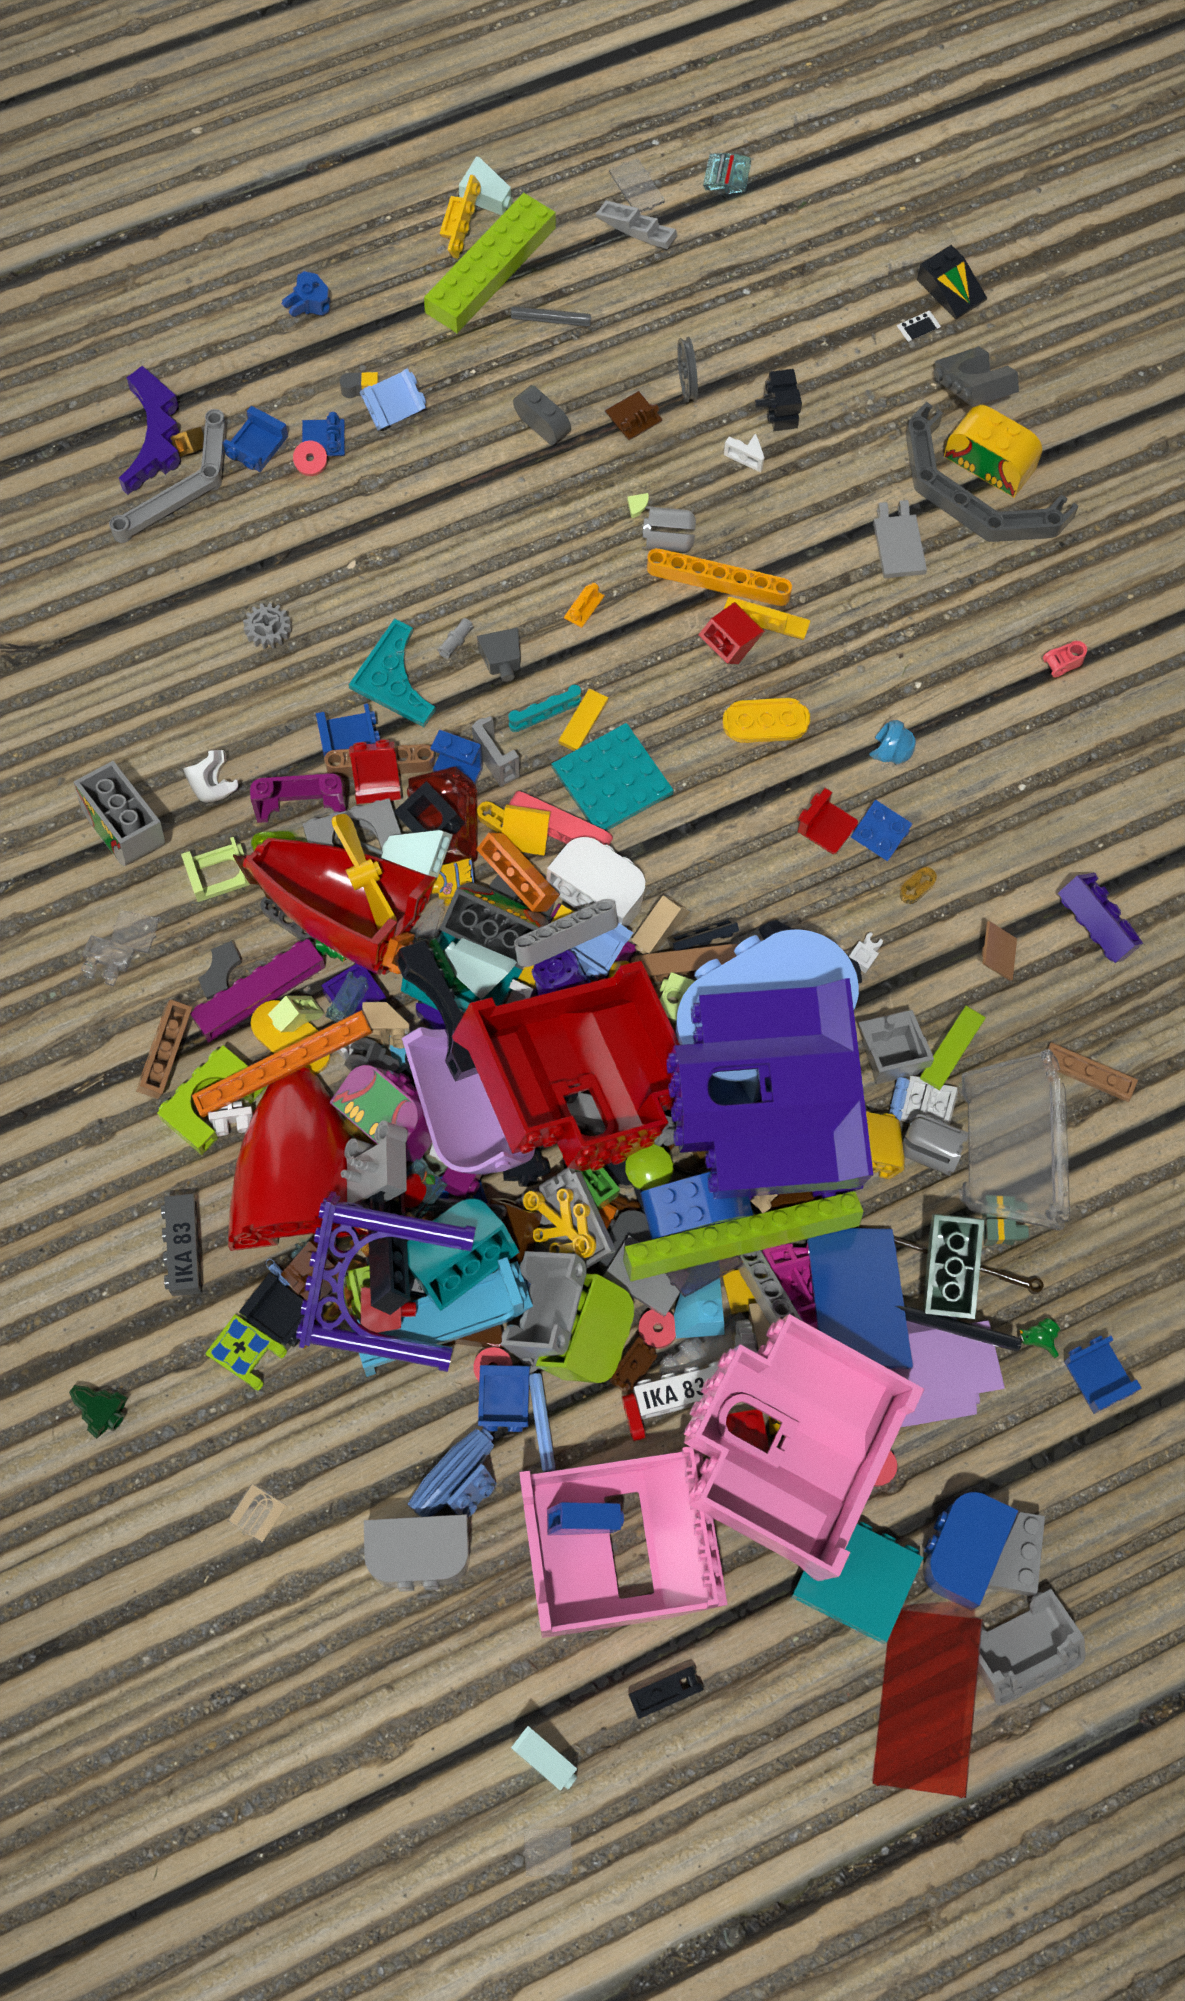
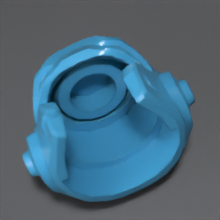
M899 720L889 721L875 736L881 742V745L878 749L870 752V756L874 760L893 762L895 765L905 763L912 757L915 751V737L912 732L904 727L903 722Z

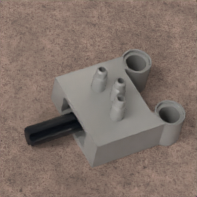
M381 1121L375 1130V1139L379 1142L378 1145L375 1146L354 1138L348 1141L344 1152L347 1159V1170L341 1172V1176L347 1179V1202L359 1204L365 1209L384 1212L385 1202L407 1191L405 1142L408 1133L406 1128L387 1121Z

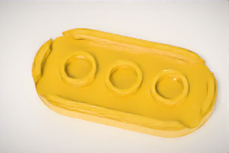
M793 698L741 700L731 704L724 712L722 725L727 736L740 743L789 741L798 739L807 732L810 724V713L805 705L803 706L799 703L800 701Z
M278 1000L261 1004L254 1011L251 1018V1028L254 1036L272 1054L319 1032L309 1022L303 1024L294 1032H281L277 1030L268 1014L280 1002ZM331 1054L305 1066V1068H309L310 1073L319 1074L328 1066Z

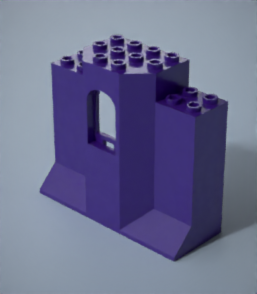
M850 978L817 987L699 995L696 1003H693V1009H691V1022L696 1024V1033H693L694 1044L674 1045L672 1053H669L668 1059H666L667 1073H672L671 1083H669L670 1098L674 1097L673 1107H671L672 1122L677 1123L676 1131L673 1133L674 1145L679 1146V1153L708 1151L705 1154L706 1167L711 1168V1175L708 1178L709 1193H713L714 1199L861 1188L874 1174ZM758 1069L761 1093L760 1103L718 1105L711 1099L708 1091V1082L714 1073ZM765 1078H770L771 1092H766Z

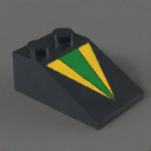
M949 245L920 264L917 281L955 320L987 300L986 294L966 259L952 245Z

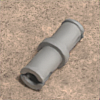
M463 618L454 631L451 630L447 634L448 638L437 650L442 657L448 659L457 646H461L464 643V638L474 628L470 620Z

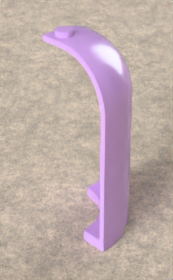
M419 1027L402 1038L435 1152L447 1167L468 1174H491L515 1168L532 1159L535 1149L526 1154H522V1152L512 1154L479 1074L456 1082L454 1081L445 1062L448 1042L445 1029L432 1030Z

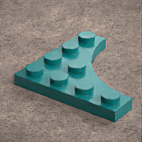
M394 618L348 684L349 689L425 727L436 711L435 706L428 703L413 690L404 667L405 650L413 634V627Z

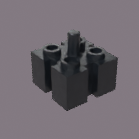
M794 368L770 371L768 381H765L766 393L763 394V399H756L754 401L755 408L768 407L767 419L769 424L772 423L773 431L797 429L802 400L799 389H797Z

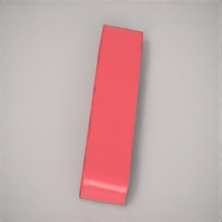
M516 791L508 804L551 812L548 836L565 844L580 837L593 838L603 845H610L613 840L612 835L607 831L524 792Z

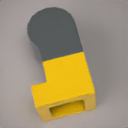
M378 372L343 374L339 380L341 394L346 398L361 396L360 391L362 389L379 383Z

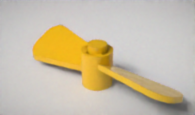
M338 814L332 817L333 828L354 864L353 867L346 869L347 875L354 890L364 888L377 929L379 930L389 918L397 921L376 881L380 880L379 875L382 874L377 861L373 863L371 859L366 861L353 821L347 814Z

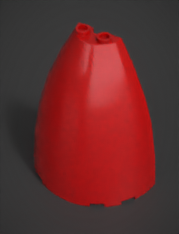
M267 838L261 845H257L251 855L246 856L243 867L249 870L266 894L291 920L324 945L378 975H386L390 972L388 970L389 967L382 965L390 938L405 932L416 933L422 920V916L419 915L430 900L436 878L397 863L364 854L366 861L371 859L373 863L378 862L382 874L379 875L380 880L376 881L397 919L395 921L389 918L378 930L364 888L354 890L347 875L346 869L353 867L354 864L345 849L302 841Z
M303 1067L269 1084L251 1118L235 1167L229 1210L228 1247L230 1251L277 1246L278 1238L315 1234L316 1228H321L323 1218H318L324 1198H328L332 1191L336 1192L337 1196H340L339 1202H347V1179L341 1176V1172L347 1170V1159L344 1152L346 1144L352 1137L341 1113L330 1103L332 1100L330 1094L318 1076L310 1073L309 1068ZM334 1223L333 1230L341 1224ZM354 1227L358 1235L368 1234L367 1229ZM341 1231L336 1235V1238L349 1237L351 1234Z

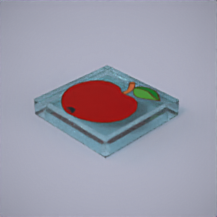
M416 1159L406 1172L407 1191L404 1192L405 1213L409 1217L422 1219L448 1185L419 1159Z

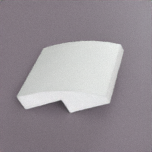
M910 1076L904 1108L901 1110L903 1112L901 1121L910 1123L911 1119L918 1114H925L950 1125L958 1088L943 1085L939 1091L921 1080L920 1077Z

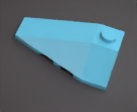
M719 1260L687 1268L686 1273L690 1276L681 1289L674 1313L676 1339L725 1335Z

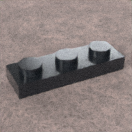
M730 917L668 937L667 939L669 946L674 951L691 949L690 947L694 945L710 944L713 939L719 937L722 939L733 936V933L739 931L738 923Z

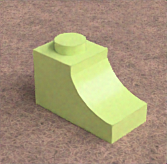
M285 996L268 1015L273 1020L272 1023L277 1030L281 1032H294L303 1024L318 1020L324 1012L312 996Z

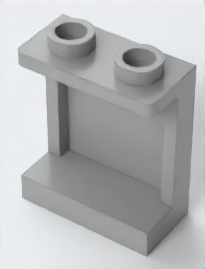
M491 716L477 720L472 725L473 742L481 744L482 760L499 786L502 787L519 777V756L515 750L502 756L493 743L495 739L494 722Z

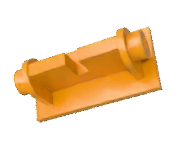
M596 583L585 586L564 616V619L583 628L605 596L599 593V586Z

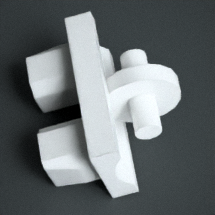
M242 1101L233 1102L219 1109V1111L208 1113L209 1121L214 1127L217 1136L228 1135V1124L237 1123L238 1132L245 1133L254 1114L251 1106L243 1107Z

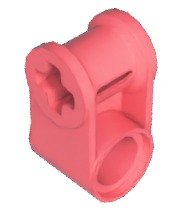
M1073 641L1047 652L1043 656V661L1048 663L1052 670V676L1059 677L1083 664L1087 653V646L1081 641Z

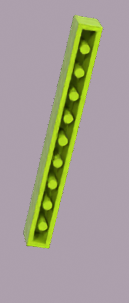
M853 1191L628 1245L624 1248L623 1263L629 1280L632 1282L860 1226L864 1211L856 1192Z

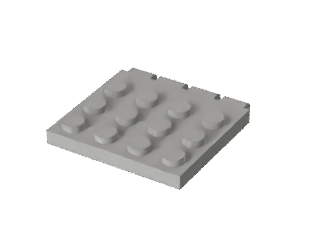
M566 1168L558 1173L557 1177L553 1176L541 1184L539 1188L536 1187L532 1191L541 1192L545 1197V1203L561 1216L557 1192L560 1189H571L573 1192V1200L570 1202L573 1228L577 1232V1217L573 1213L574 1206L578 1203H586L590 1207V1214L586 1217L588 1234L594 1237L596 1250L591 1257L581 1258L585 1262L587 1269L615 1252L616 1249L581 1172ZM564 1192L563 1197L566 1200L567 1195ZM522 1196V1199L519 1198V1199L516 1200L515 1202L524 1205V1204H523V1197H524V1196ZM582 1207L580 1208V1213H581V1214H583V1208H582ZM542 1214L539 1228H555L556 1226ZM541 1231V1232H540V1238L542 1239L543 1233H542V1231ZM567 1236L549 1238L546 1242H536L533 1252L550 1253L549 1247L552 1243L561 1242L567 1244L573 1241ZM558 1246L556 1247V1252H557V1253H559V1247H558Z

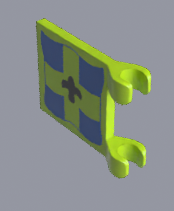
M234 1314L205 1355L246 1382L256 1391H259L264 1384L258 1377L251 1374L253 1369L267 1350H270L281 1359L285 1357L287 1350L284 1346Z

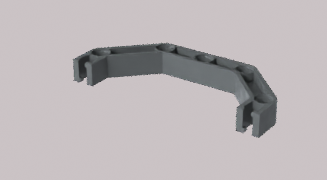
M926 401L910 418L906 431V442L915 491L984 540L1000 542L1054 538L1074 519L1079 506L1073 503L1070 510L1063 514L1061 510L1068 499L1062 494L1049 509L997 512L937 470L931 434L940 426L943 412L938 410L931 420H926L929 411L933 407Z

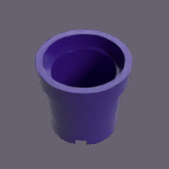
M570 950L535 964L532 969V975L537 988L536 996L591 983L590 978L582 971L576 956Z

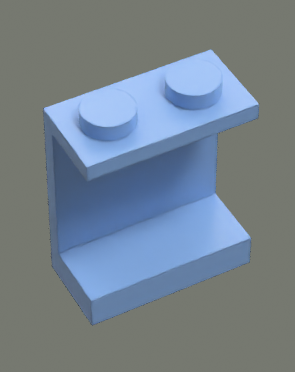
M408 368L397 375L360 391L377 431L426 408L424 405L426 404L425 397L422 392H418L415 385L417 384L416 378L412 372H409Z

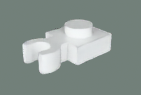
M871 932L867 934L864 943L859 941L849 955V958L859 963L860 969L864 973L868 971L879 953L876 951L879 950L883 943L882 939L878 943L871 942L870 938L873 935Z

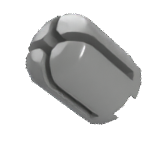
M646 506V509H650L649 518H644L643 538H647L646 547L642 546V549L652 550L658 548L672 552H688L694 544V534L653 531L651 529L652 526L695 530L696 518L693 512L682 509Z
M918 1114L911 1119L908 1125L909 1128L906 1130L902 1140L904 1157L951 1176V1172H954L960 1160V1154L963 1149L962 1143L963 1141L967 1142L969 1132L925 1114Z

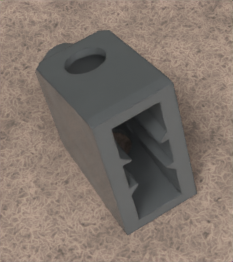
M518 628L478 635V650L491 675L500 674L504 682L513 680V671L520 669Z

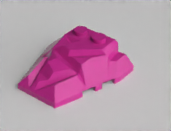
M792 1243L763 1249L762 1254L802 1321L818 1329L808 1244L806 1248L793 1247Z

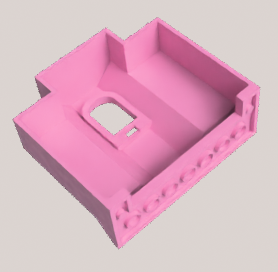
M789 1314L783 1319L779 1318L776 1324H771L766 1334L769 1339L765 1346L761 1345L757 1353L741 1344L734 1349L730 1348L727 1353L724 1352L717 1366L719 1367L711 1379L705 1381L701 1389L704 1395L699 1402H695L690 1411V1415L693 1417L684 1431V1435H686L684 1443L710 1457V1460L706 1459L700 1469V1473L703 1475L699 1483L695 1482L688 1494L691 1497L689 1505L796 1563L813 1579L821 1581L840 1576L850 1554L845 1548L905 1416L915 1411L924 1388ZM736 1403H747L781 1422L767 1453L728 1431L726 1418L729 1410ZM782 1435H784V1438H783V1440H782V1442H781L779 1448H777V1445H778V1443H779V1441H780Z

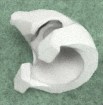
M224 750L208 751L209 755L203 761L183 768L193 792L202 802L208 803L222 800L238 788L237 779L233 782L225 779L220 783L218 782L219 771L227 761Z

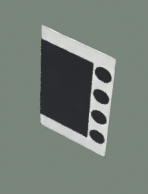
M930 311L897 325L908 342L941 327Z

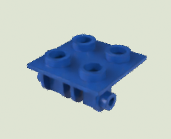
M330 412L326 420H302V442H318L325 449L327 456L345 455L344 419H339L336 412Z
M875 799L851 835V838L886 861H889L903 838L909 834V829L913 824Z

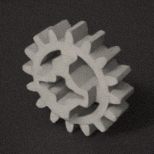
M261 603L260 609L252 607L253 613H246L247 619L243 620L244 632L247 635L248 641L254 642V646L257 647L259 644H262L263 649H266L267 645L274 648V643L277 642L282 645V638L288 639L287 632H291L290 617L287 616L286 610L281 611L279 605L272 608V603H269L268 607H264Z

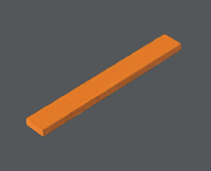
M361 1010L193 1094L192 1098L200 1116L205 1117L208 1113L215 1112L373 1032Z

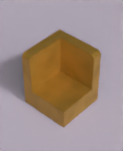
M201 426L170 437L173 446L178 450L179 457L203 449L204 434Z

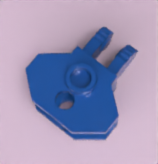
M304 271L298 274L297 284L293 287L294 292L285 297L281 304L285 308H289V313L293 317L303 312L306 315L313 313L322 316L328 313L330 298L328 297L329 289L327 285L315 273Z

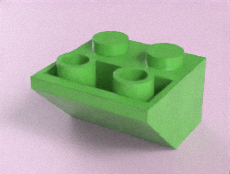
M603 1167L596 1171H591V1169L585 1171L575 1170L576 1172H581L598 1211L618 1197L620 1189Z

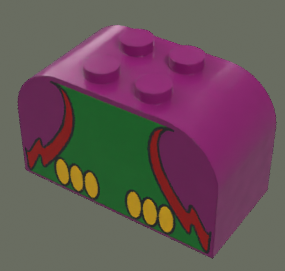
M369 1065L359 1066L349 1073L330 1101L336 1109L376 1144H379V1142L375 1139V1130L381 1121H387L406 1128L408 1133L405 1142L406 1161L418 1163L432 1143L417 1088L411 1084L412 1080L403 1073L398 1074L391 1070Z

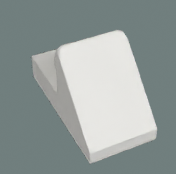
M754 434L748 445L740 440L728 437L725 442L724 455L761 472L764 455L757 435Z

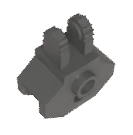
M361 1038L351 1044L350 1048L358 1055L349 1054L344 1063L350 1071L362 1065H369L393 1072L400 1068L396 1058L393 1059V1057L386 1055V1049L368 1038Z

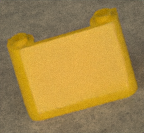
M866 1112L873 1172H879L880 1178L890 1180L904 1171L905 1166L900 1121L893 1114L880 1115Z

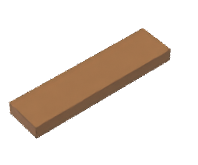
M1050 1043L1041 1064L1126 1102L1130 1101L1138 1079L1054 1043Z

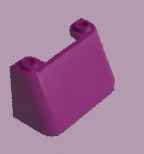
M338 774L259 778L253 781L250 787V799L257 823L269 822V815L273 811H279V801L323 799L324 808H331L334 812L347 811L346 786L344 779Z

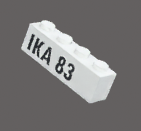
M719 1361L710 1363L708 1365L709 1368L699 1370V1367H693L685 1370V1374L675 1376V1373L661 1376V1380L652 1382L651 1379L638 1382L637 1386L633 1388V1393L641 1420L693 1407L695 1402H699L704 1394L701 1392L705 1381L711 1379L719 1367L717 1366Z

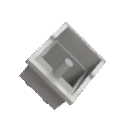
M913 1010L858 1023L876 1084L897 1080L899 1077L906 1078L919 1075L924 1068L931 1067L934 1058Z

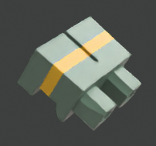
M985 1196L982 1201L984 1246H993L994 1244L1013 1245L1015 1241L1027 1240L1029 1237L1028 1225H1016V1218L1027 1217V1203L1015 1202L1014 1197Z

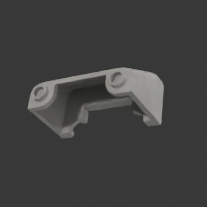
M1052 1589L1035 1594L1031 1599L1030 1611L988 1632L982 1626H971L962 1634V1640L991 1697L998 1706L1008 1704L1076 1669L1085 1660V1638Z

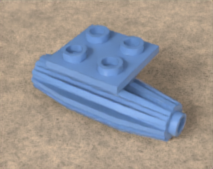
M484 1428L481 1431L475 1429L454 1445L426 1475L408 1502V1506L420 1517H432L447 1504L456 1515L472 1516L477 1509V1505L484 1498L491 1495L496 1485L488 1470L482 1465L494 1447V1444L491 1442L494 1437Z

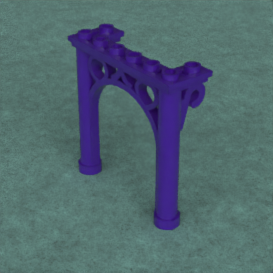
M331 1191L329 1197L324 1198L319 1210L318 1218H323L321 1228H316L314 1242L318 1243L317 1252L312 1251L309 1266L314 1268L312 1276L308 1275L305 1290L309 1291L308 1300H303L301 1315H305V1317H302L301 1323L298 1325L296 1339H300L299 1347L304 1348L305 1345L315 1344L437 1367L439 1371L448 1372L453 1347L375 1333L358 1323L351 1314L346 1302L344 1291L345 1275L354 1255L364 1245L375 1239L397 1237L471 1252L476 1227L466 1225L465 1228L365 1209L359 1204L339 1202L340 1196H337L336 1192ZM334 1223L341 1224L333 1230ZM354 1227L373 1230L374 1232L360 1239ZM341 1231L350 1233L353 1238L354 1245L347 1251L339 1250L335 1244L336 1235ZM329 1248L335 1256L339 1258L345 1257L344 1261L339 1259L338 1264L332 1268H326ZM339 1272V1276H338V1280H337V1278H336L334 1275H336V1274ZM323 1279L331 1284L333 1293L337 1292V1296L335 1294H328L320 1300ZM327 1302H335L342 1312L333 1321L325 1319L322 1314L323 1305ZM345 1319L354 1331L340 1329L341 1326L339 1324Z

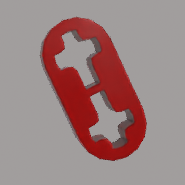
M634 1393L621 1396L633 1442L646 1439Z

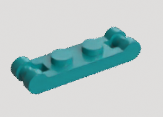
M571 685L565 693L550 696L546 701L532 704L521 712L517 710L511 711L508 716L509 729L512 732H519L577 707L581 703V688L578 685Z

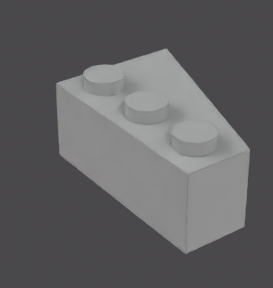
M1019 1512L1016 1515L987 1589L1030 1597L1037 1594L1045 1516Z

